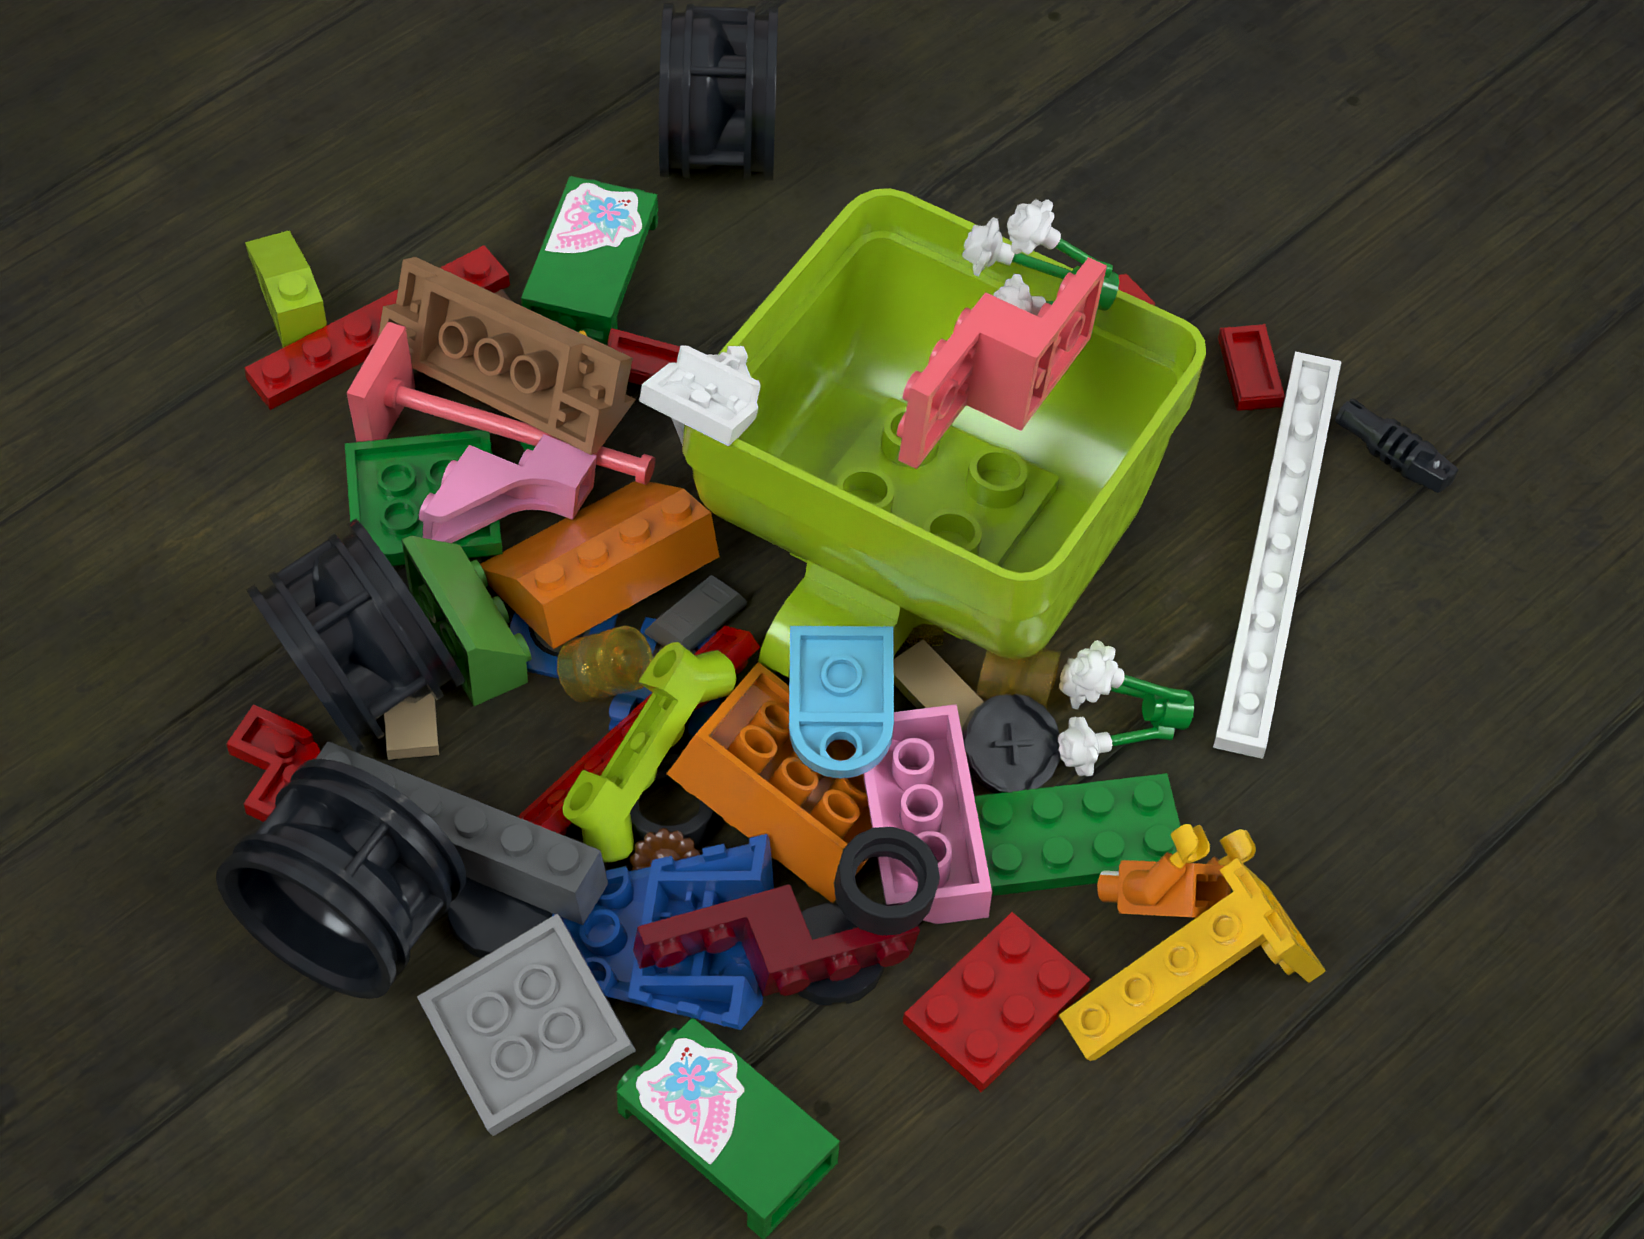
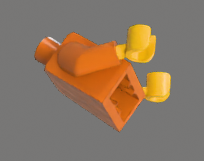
M1185 824L1171 833V838L1177 849L1176 853H1165L1158 862L1121 860L1119 871L1104 870L1101 872L1097 886L1098 895L1102 902L1118 903L1119 914L1197 918L1230 894L1231 887L1220 872V869L1235 858H1238L1242 863L1249 861L1255 855L1256 846L1248 831L1239 829L1220 840L1227 856L1220 860L1214 856L1206 864L1191 863L1207 856L1210 851V844L1201 825L1192 828L1190 824Z

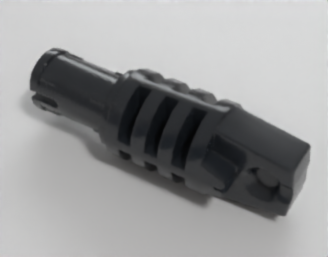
M1354 398L1350 399V402L1347 401L1339 410L1335 422L1361 438L1362 441L1367 443L1366 446L1371 455L1380 457L1381 462L1386 465L1390 464V467L1396 472L1401 471V475L1406 479L1419 485L1422 484L1436 493L1443 491L1453 483L1458 468L1433 447V444L1426 440L1423 441L1422 437L1416 433L1412 434L1411 429L1401 426V423L1396 419H1383L1365 408L1364 405Z

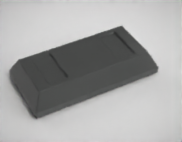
M711 575L656 619L645 630V634L663 647L672 642H679L691 652L747 605V601L738 592Z

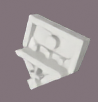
M680 346L677 363H668L642 384L639 402L730 446L756 419L758 412L757 399L761 385L759 380L752 378L746 366L748 355L744 346H728L727 353L722 352L720 355L703 354L689 346Z

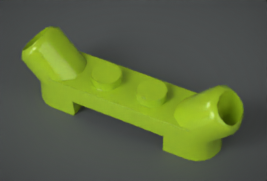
M672 642L663 647L652 659L638 681L650 690L652 695L603 773L599 776L582 770L568 792L563 804V815L582 828L584 844L601 850L603 862H615L625 859L633 851L634 839L630 811L642 792L648 789L654 782L657 768L670 747L674 746L682 737L685 723L697 704L729 696L736 684L734 665L727 656L718 650L694 655L679 642Z

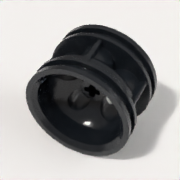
M664 3L659 80L660 177L670 178L671 169H682L683 178H690L691 169L708 170L713 165L744 166V180H751V171L764 172V181H773L778 7L769 6V15H756V6L737 8L705 7L687 4L686 12H675L674 3Z
M354 519L347 524L351 534L342 540L335 533L327 537V541L277 573L274 571L268 576L273 583L271 586L260 592L254 584L246 589V591L353 750L359 753L365 749L360 740L371 732L376 735L378 740L385 736L375 719L401 702L416 703L430 693L438 701L444 697L439 687L451 681L457 688L465 683V679L439 635L393 566L358 519Z
M312 759L302 763L292 775L290 782L286 783L278 792L275 800V809L256 833L243 837L235 846L233 854L229 855L219 866L216 873V881L219 892L233 915L258 942L276 957L299 973L327 988L352 997L373 999L387 993L395 982L396 976L409 963L410 950L431 922H435L443 917L451 902L463 890L466 883V871L457 849L445 832L427 813L404 794L374 775L349 764L329 759Z

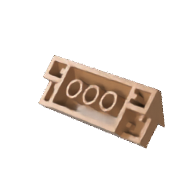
M417 257L403 259L396 304L383 306L379 336L387 322L404 326L406 328L412 368L590 455L599 451L636 400L626 395L632 357Z

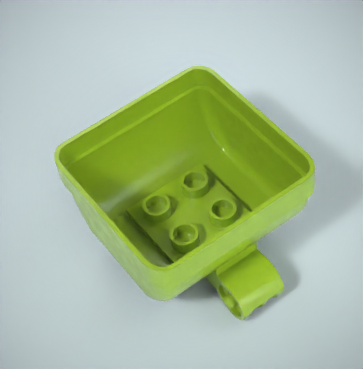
M891 188L874 189L857 196L847 204L718 354L720 355L722 352L727 353L728 346H744L748 355L746 362L748 371L752 378L759 380L761 385L757 399L758 412L756 419L730 446L684 424L682 452L687 463L692 467L694 482L703 504L718 517L790 552V555L807 563L805 577L785 601L766 634L758 662L782 681L790 677V626L893 627V651L895 655L915 627L921 624H929L961 640L970 641L1002 658L1019 660L1036 655L1053 637L1129 527L1145 499L1171 435L1189 410L1196 393L1206 356L1205 340L1198 328L1176 315L1118 289L1111 307L1107 311L1097 310L1090 340L1022 431L966 405L923 462L915 469L898 460L902 438L897 436V429L907 409L908 402L903 400V392L910 376L915 371L923 372L928 365L930 355L940 339L947 341L950 338L961 312L965 308L972 310L985 292L994 295V292L1004 286L1007 279H1011L1014 274H1020L1023 283L1029 286L1031 296H1043L1045 301H1055L1063 279L1013 262L1009 266L997 261L992 266L985 267L979 277L975 276L973 273V263L964 259L962 253L966 250L964 249V243L968 233L972 232V228L976 224L906 192ZM1002 237L1004 243L1012 245V241ZM1035 251L1028 255L1068 270H1073V268Z

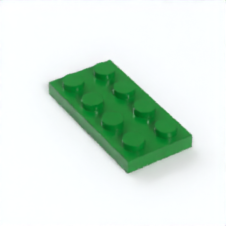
M1167 773L1013 791L1012 793L1004 792L974 796L992 888L991 896L1098 883L1102 871H1119L1121 860L1158 862L1165 853L1174 854L1177 852L1171 838V833L1180 827V822Z

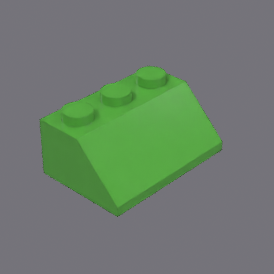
M408 536L402 539L409 591L429 619L465 679L462 687L473 706L528 683L526 662L532 660L529 647L521 633L513 635L507 624L510 623L509 616L500 597L491 598L486 589L488 587L487 578L480 563L477 560L470 562L461 545L416 536Z

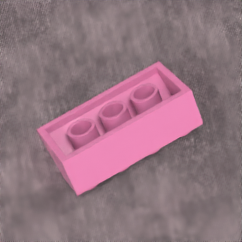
M957 704L894 712L893 738L890 748L877 766L863 774L872 828L896 827L912 832L928 844L937 859L940 881L930 912L923 919L924 921L943 924L988 918L992 888ZM877 857L885 905H902L909 902L916 895L918 888L917 877L912 869L899 860L890 857Z

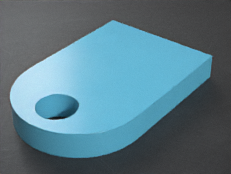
M790 626L789 736L796 755L811 770L827 777L850 778L870 771L883 760L893 738V627ZM843 739L851 742L856 748V752L850 759L838 761L828 755L826 751L828 745L835 740Z

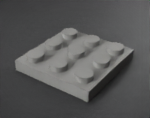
M558 913L417 996L479 1116L492 1136H495L636 1051Z

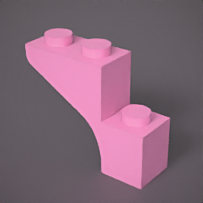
M543 434L533 451L527 449L523 453L518 465L469 445L458 461L452 460L448 464L442 478L441 487L437 493H429L423 501L419 512V520L423 522V538L453 543L509 514L524 510L548 511L573 520L593 489L597 455H590Z

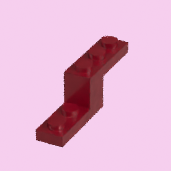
M789 884L637 926L633 952L640 969L653 965L659 968H666L680 963L688 955L706 950L712 954L720 953L741 941L762 996L777 992L787 996L804 990L812 982L830 978L832 981H841L855 975L864 967L878 963L882 967H889L904 961L912 954L920 929L917 926L902 934L877 935L857 927L812 940Z

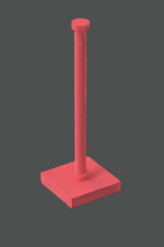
M387 322L347 391L356 442L386 439L404 407L533 446L538 444L543 434L555 438L524 422L414 390L416 386L406 328L391 322ZM603 446L594 454L597 455L596 465L635 476V480L638 483L647 485L653 475L655 468V457L643 454L640 458Z

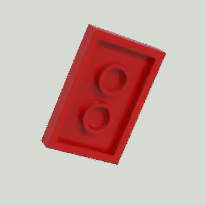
M1011 912L904 1013L903 1023L982 1093L1060 1017L1059 1014L1068 1009L1089 989L1091 979Z

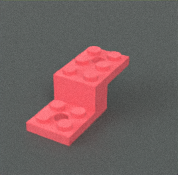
M1088 257L1076 274L1069 272L1065 276L1052 305L1045 303L1037 316L986 292L972 310L965 308L958 317L950 338L947 341L940 339L930 355L927 367L922 373L915 371L904 388L903 400L908 403L906 412L897 429V436L902 438L898 460L917 469L966 405L1022 431L1090 340L1107 265Z

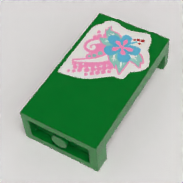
M570 176L521 297L522 306L576 332L585 331L587 337L606 345L611 328L617 329V314L648 231L656 229L658 223L657 194L644 192L640 189L606 184L597 180Z
M693 1017L680 1030L676 1027L669 1030L658 1042L655 1054L642 1067L639 1064L631 1067L617 1085L618 1113L625 1119H628L632 1114L741 1207L747 1213V1227L761 1239H765L838 1163L840 1141Z

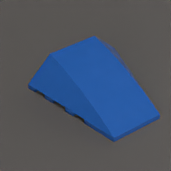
M768 834L749 838L750 844L726 849L724 844L703 848V855L677 861L672 856L652 860L651 867L628 871L625 866L606 871L608 885L584 925L561 917L604 995L741 1030L759 1010L763 1001L762 993L741 941L720 953L712 954L706 950L688 955L680 963L666 968H659L653 965L640 969L633 952L637 926L774 889L771 846Z

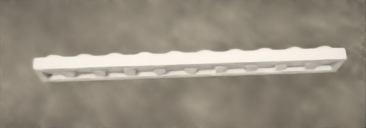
M1295 352L1213 748L1263 759L1266 751L1341 361L1300 352Z

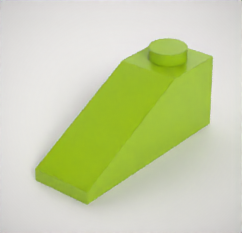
M285 231L245 242L283 348L327 326L322 297L311 269L291 232Z

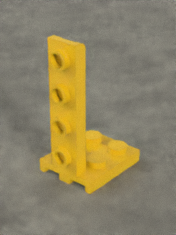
M1235 858L1220 869V872L1233 890L1231 894L1070 1006L1059 1016L1085 1058L1093 1061L1103 1056L1259 945H1261L1274 964L1279 963L1288 976L1293 972H1297L1310 983L1326 972V970L1270 888L1238 858Z

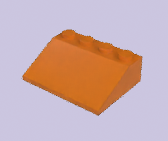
M634 481L578 511L573 520L565 518L505 550L503 554L496 555L480 565L486 575L488 586L551 648L555 649L719 558L711 512L684 488L649 482L645 485Z
M759 662L694 735L667 773L685 791L697 797L720 815L729 825L738 829L748 838L768 834L771 857L783 864L801 878L811 889L819 892L831 903L836 900L834 879L843 849L856 835L872 828L863 774L850 778L827 777L811 770L799 759L792 747L789 736V685ZM839 739L831 742L826 751L831 758L844 761L850 759L855 754L856 748L851 742ZM867 860L863 861V862L857 867L856 874H857V873L859 872V870L863 867V865L866 863Z

